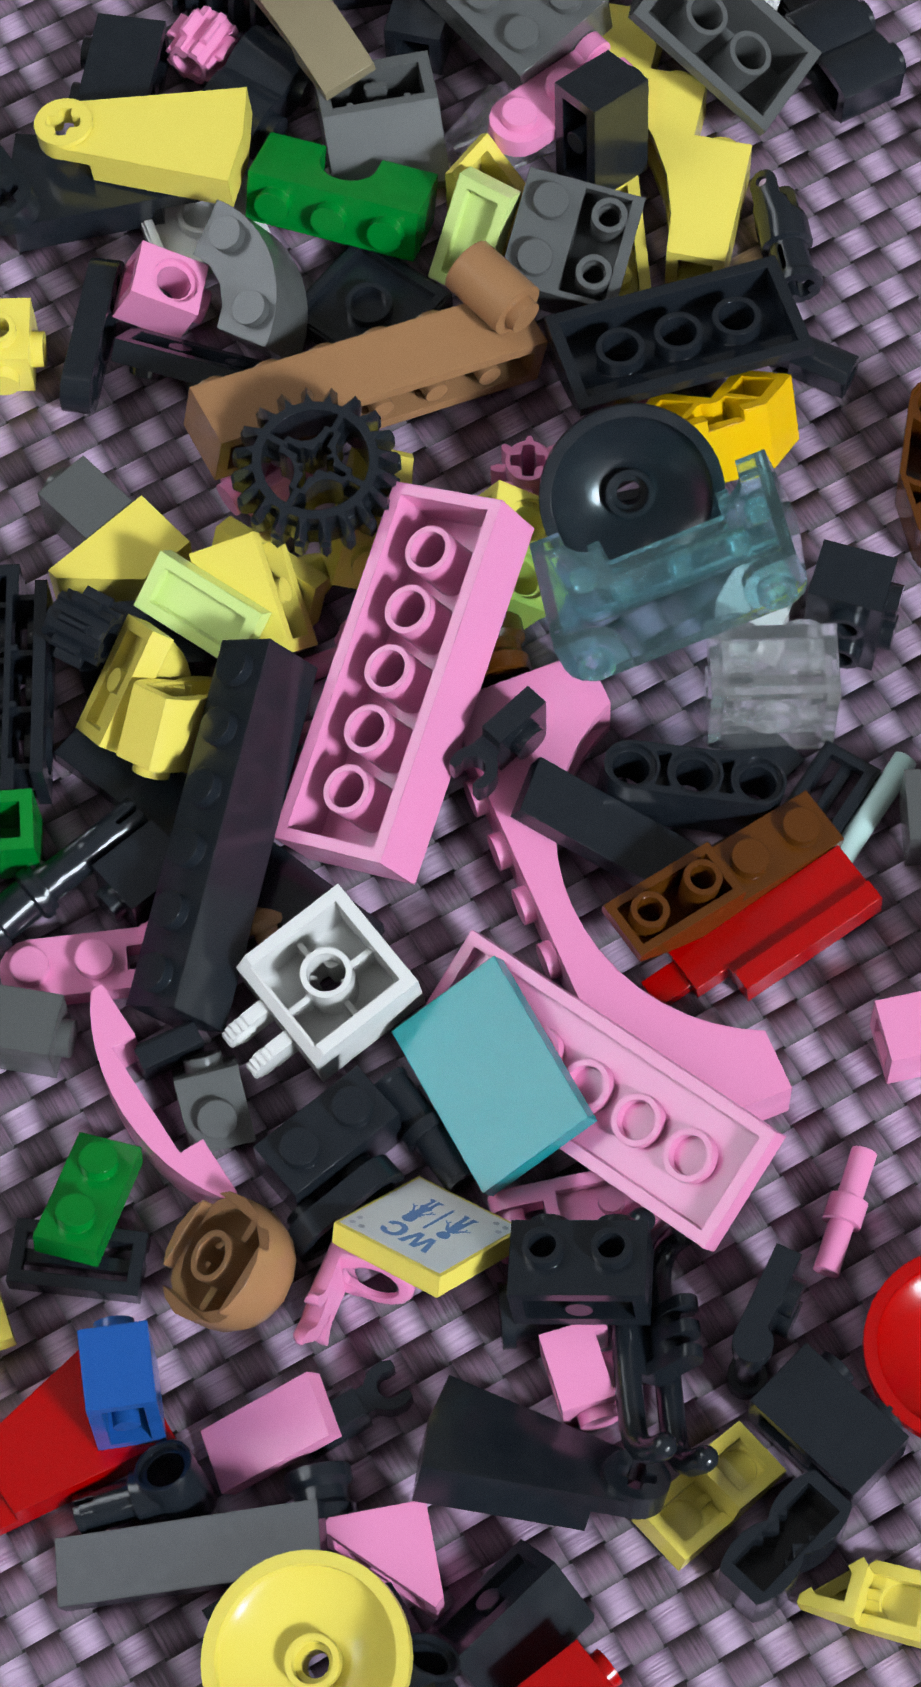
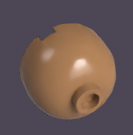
M228 1191L220 1193L225 1198L218 1200L214 1204L202 1200L190 1209L177 1225L165 1251L163 1265L173 1269L171 1276L172 1289L163 1285L164 1297L173 1312L203 1327L220 1332L254 1328L269 1319L284 1302L293 1282L296 1265L293 1241L280 1219L266 1207Z

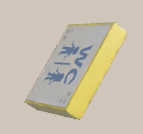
M418 1176L335 1221L332 1243L438 1298L509 1256L511 1222Z

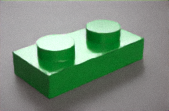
M79 1132L33 1234L34 1250L98 1267L143 1164L142 1147Z

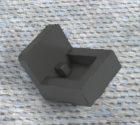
M215 1049L195 1053L183 1058L184 1067L173 1070L172 1076L189 1146L203 1139L210 1151L214 1152L256 1141L235 1055L222 1058L221 1051Z

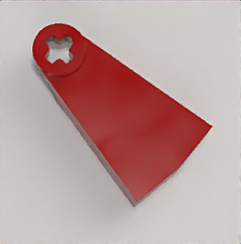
M79 1350L0 1422V1536L72 1502L74 1494L104 1487L127 1476L129 1471L135 1469L140 1456L150 1446L158 1443L98 1451L85 1410ZM165 1420L167 1440H176Z

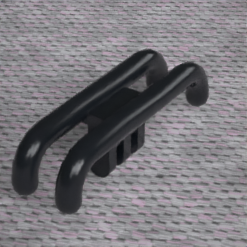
M644 1207L637 1208L627 1214V1216L633 1217L636 1220H648L650 1231L655 1226L656 1219L654 1214ZM669 1226L659 1235L653 1245L651 1325H610L618 1424L622 1444L634 1460L647 1465L667 1461L677 1473L688 1477H695L712 1471L718 1465L719 1455L717 1450L710 1445H699L696 1448H691L688 1442L681 1375L701 1365L704 1362L702 1345L692 1343L701 1337L700 1321L690 1318L699 1311L698 1298L692 1293H679L673 1296L672 1268L679 1253L690 1246L693 1241L672 1226ZM643 1383L655 1386L659 1433L650 1436L647 1431Z

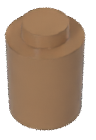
M479 241L466 249L457 258L447 274L445 280L446 287L497 334H505L511 330L515 333L522 331L533 321L538 313L539 305L536 302L539 297V288L487 241Z

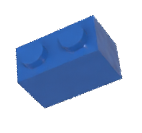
M125 1315L108 1316L96 1320L93 1323V1328L77 1330L85 1410L98 1451L166 1441L158 1361L148 1321L135 1322L133 1317Z

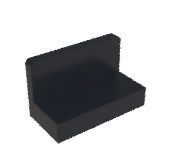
M520 1539L425 1632L442 1638L457 1651L461 1660L459 1673L463 1675L471 1687H517L568 1647L594 1621V1614L558 1565Z

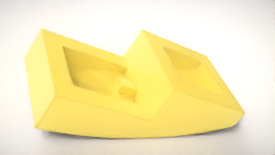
M740 1421L710 1444V1446L717 1450L719 1455L718 1465L712 1471L695 1477L680 1474L671 1482L664 1506L657 1515L648 1519L631 1520L678 1571L699 1555L749 1510L787 1471Z

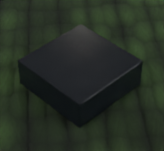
M189 1020L136 1045L134 1049L135 1060L145 1082L183 1065V1058L203 1052L204 1041L194 1021L190 1023Z

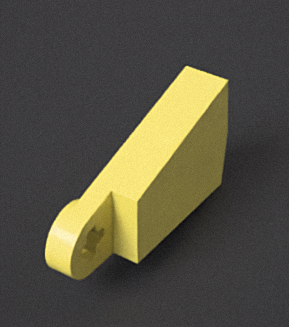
M247 87L87 101L62 98L47 103L38 111L34 119V130L39 146L46 155L58 160L90 165L93 178L96 181L209 203H216L218 199L234 207L249 162L253 113ZM65 123H74L75 127H69L66 135L56 134V131L63 129Z

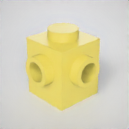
M0 298V395H11L17 391H36L37 367H46L45 331H38L31 298Z

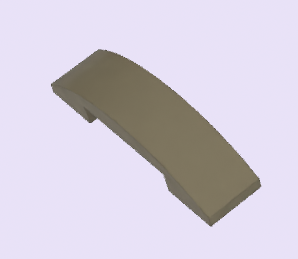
M254 0L292 48L296 62L327 101L376 70L374 62L332 0Z

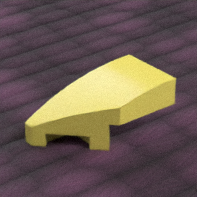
M862 1557L848 1565L849 1571L814 1591L810 1587L799 1593L797 1605L803 1611L871 1635L921 1649V1571L880 1560H875L868 1564L866 1559Z

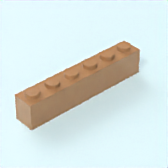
M466 304L441 311L430 310L422 313L415 319L388 327L377 326L367 330L362 335L336 343H321L312 347L309 351L280 360L268 359L244 371L224 377H209L198 385L189 387L184 427L214 480L231 476L234 471L239 470L233 465L232 454L235 448L245 447L241 441L240 434L243 427L259 428L256 413L260 407L269 410L275 415L279 413L277 399L281 394L290 399L292 405L301 403V393L307 387L312 391L314 401L324 402L326 393L332 388L338 394L339 406L343 407L350 399L356 396L361 401V416L376 410L381 416L380 428L536 380L548 341L534 319L520 332L515 333L511 330L505 334H497ZM318 435L306 436L297 440H311Z

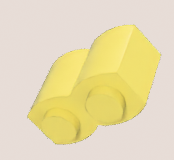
M187 676L177 680L141 679L135 681L116 756L133 763L132 771L149 779L168 780L170 773H187L213 677Z

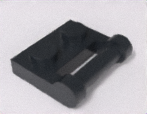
M776 1243L732 1339L731 1349L733 1358L728 1367L726 1383L731 1394L742 1400H751L766 1384L768 1375L764 1364L771 1358L774 1336L776 1334L787 1339L803 1304L800 1300L807 1281L798 1278L802 1254L779 1243Z

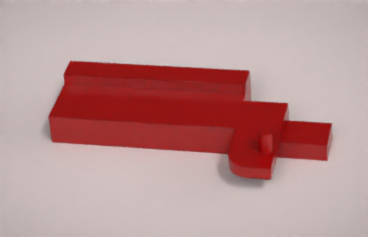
M837 845L705 936L667 952L672 962L642 981V989L660 1002L670 1006L691 991L699 998L730 977L746 1000L750 1001L882 911V896L869 880H865L840 846Z

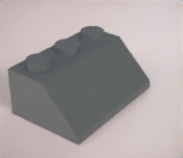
M633 0L631 2L628 18L759 136L767 131L822 54L819 49L765 0Z

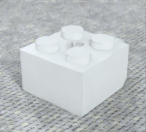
M336 884L242 958L236 969L245 986L258 1001L240 1014L237 1019H234L232 1023L228 1024L229 1026L224 1029L222 1037L230 1047H238L248 1042L253 1036L274 1021L283 1032L259 1049L246 1064L247 1069L254 1078L258 1079L268 1075L299 1051L324 1082L424 1004L425 999L416 977L340 885ZM330 976L333 981H341L342 984L334 990L323 991L320 982Z

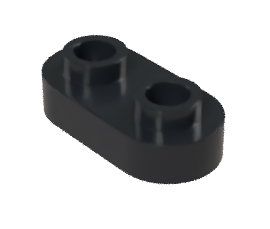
M364 1154L356 1158L342 1171L338 1178V1185L320 1199L317 1196L309 1197L290 1213L287 1218V1224L290 1226L288 1233L293 1241L295 1253L303 1262L312 1261L327 1252L333 1236L335 1221L402 1185L404 1174L387 1155L381 1154L371 1159L368 1154Z

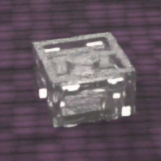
M797 619L785 625L756 626L748 621H732L721 627H708V666H705L703 683L707 749L720 750L724 747L726 750L780 746H792L795 750L821 749L826 740L833 743L841 697L837 623L819 624L811 619Z

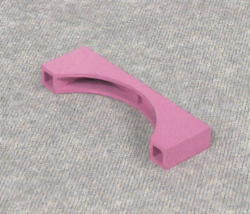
M587 651L481 689L461 748L471 745L481 737L482 726L527 686L546 701V736L543 742L527 758L521 760L516 757L504 769H498V784L492 794L481 800H477L473 796V783L484 774L479 768L471 767L466 769L470 780L463 782L465 794L476 817L486 815L493 830L492 834L487 835V840L498 869L503 871L510 868L518 886L512 889L511 893L521 921L524 925L534 922L542 942L536 944V951L546 977L550 980L559 978L565 990L764 1121L788 1111L792 1086L766 1031L734 1028L687 1015L660 1002L624 976L598 949L579 920L563 883L557 855V843L510 817L529 767L535 760L542 757L576 776L580 766L592 749L610 731L611 702Z

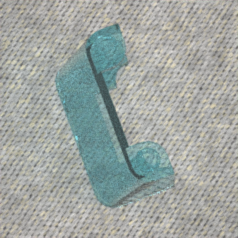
M765 449L735 460L739 477L736 488L730 494L727 489L715 493L722 515L612 560L608 559L599 541L587 545L588 552H576L563 544L559 533L529 544L553 649L564 669L572 677L582 681L604 680L620 672L786 608L805 593L808 581L800 528L794 509Z

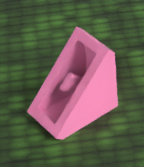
M412 1501L328 1517L326 1520V1531L329 1549L362 1564L382 1579L384 1583L391 1582L401 1598L435 1621L445 1613L443 1589L426 1503Z

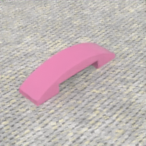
M103 984L93 988L90 996V1017L96 1054L112 1102L137 1146L142 1147L143 1155L162 1176L196 1203L205 1200L214 1204L218 1200L225 1198L220 1194L222 1192L231 1191L238 1194L203 1139L182 1152L178 1151L126 1070V1067L136 1062L134 1049L138 1042L133 1030Z

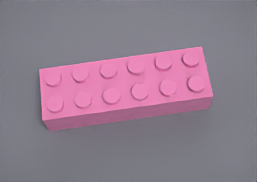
M397 481L396 486L391 489L389 510H384L284 801L274 838L310 860L415 885L451 779L449 762L454 753L461 749L534 527L503 500Z

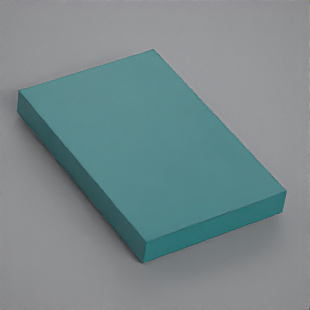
M492 956L391 1031L483 1194L494 1196L598 1121L504 960L496 956Z

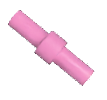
M853 1146L851 1148L838 1191H832L829 1194L822 1216L827 1226L813 1266V1270L820 1275L830 1278L839 1277L852 1233L861 1230L868 1208V1203L863 1198L877 1158V1154L869 1148L863 1146Z

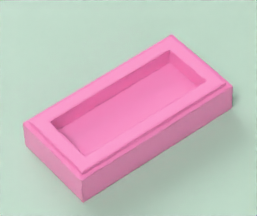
M313 1372L301 1374L200 1431L221 1494L232 1495L243 1491L342 1437L320 1374Z

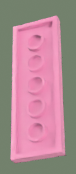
M471 930L425 1006L492 956L504 960L598 1120L559 1149L702 1248L715 1252L786 1136L484 935Z

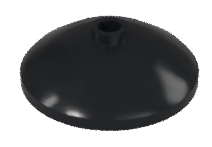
M623 403L591 412L574 423L562 434L553 446L544 464L539 484L538 501L546 535L557 554L570 568L584 578L605 587L620 590H641L668 583L686 573L701 560L714 542L720 529L725 509L726 491L719 460L709 442L695 426L678 414L662 407L644 403ZM631 480L638 483L639 493L635 499L622 501L617 497V489L622 482Z

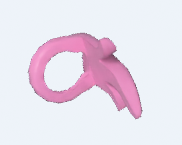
M331 1239L324 1260L304 1299L306 1305L301 1319L293 1332L294 1340L299 1345L316 1341L321 1345L328 1346L332 1322L345 1292L377 1303L396 1305L404 1304L414 1295L416 1287L332 1243ZM366 1268L380 1272L391 1278L397 1284L399 1290L386 1293L369 1288L359 1282L355 1269Z

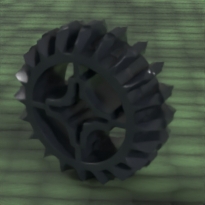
M307 387L301 393V403L292 405L290 399L281 394L277 399L279 413L275 415L269 410L260 407L256 413L259 428L244 426L240 434L241 441L245 447H238L233 451V465L239 470L231 474L233 490L241 492V495L237 498L238 508L243 514L253 513L251 525L255 532L261 533L272 528L270 534L271 543L277 548L285 544L292 537L294 538L295 552L300 556L308 550L309 542H319L321 553L328 557L332 552V540L341 539L343 545L352 551L353 547L356 546V529L371 537L377 532V522L374 516L382 517L384 510H389L390 499L388 497L391 489L396 486L397 481L400 482V479L394 474L401 470V456L397 452L391 451L395 447V437L391 430L379 431L381 416L376 410L361 416V401L356 396L342 407L338 405V394L332 388L326 393L324 402L314 401L312 391ZM318 435L311 440H297L306 436ZM346 443L355 448L367 464L368 472L364 481L353 476L352 468L342 463L344 459L343 447ZM270 463L280 468L281 476L291 481L289 484L290 496L286 502L270 489L265 480ZM327 464V472L319 470L321 467L324 468ZM306 472L314 474L312 477L309 476L306 480ZM325 503L337 504V506L328 509L314 510Z

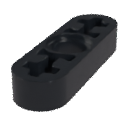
M92 257L89 261L61 376L60 407L62 411L90 415L96 412L118 319L112 317L124 267V262L121 260Z

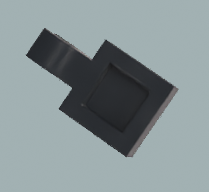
M529 686L524 688L482 726L481 737L471 745L465 746L454 753L449 762L450 775L456 779L468 768H479L484 774L473 783V796L477 800H481L492 794L498 784V769H504L516 757L521 760L527 758L543 742L546 736V701Z

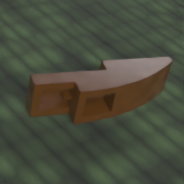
M807 790L717 845L712 847L709 842L704 843L603 905L601 911L640 962L662 955L705 936L835 846L839 845L841 848L844 838Z

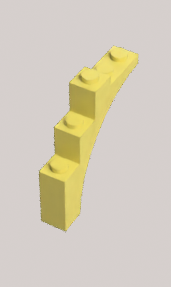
M609 3L613 27L602 37L610 43V51L619 58L624 57L648 79V165L652 170L665 206L668 229L665 284L727 268L730 265L748 187L752 145L739 143L727 137L710 138L700 136L706 114L707 88L693 75L685 71L659 70L658 66L663 48L628 18L631 5L624 6Z

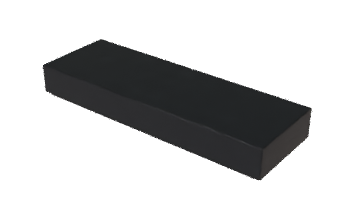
M539 757L530 765L510 816L633 886L699 847L542 757Z

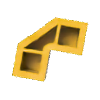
M752 370L728 377L711 398L663 394L652 397L645 403L670 410L695 426L713 448L722 468L725 483L776 468L799 440L791 374Z

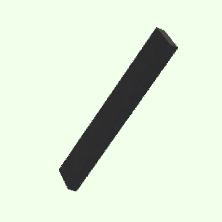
M77 728L57 748L54 754L59 764L116 807L128 796L136 804V810L140 809L148 821L153 819L169 838L171 837L186 775L182 772L170 773L168 780H154L142 777L132 771L133 763L116 756L117 753L99 747ZM273 841L257 907L272 909L282 913V921L277 924L280 929L334 886ZM354 902L382 936L385 933L384 924Z

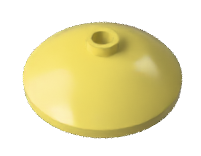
M297 1550L282 1553L250 1568L228 1588L219 1600L208 1621L203 1638L200 1662L203 1687H409L413 1670V1645L410 1628L405 1613L391 1589L376 1574L357 1561L344 1555L323 1550ZM325 1653L329 1660L327 1672L322 1677L312 1678L308 1671L310 1660L317 1654Z

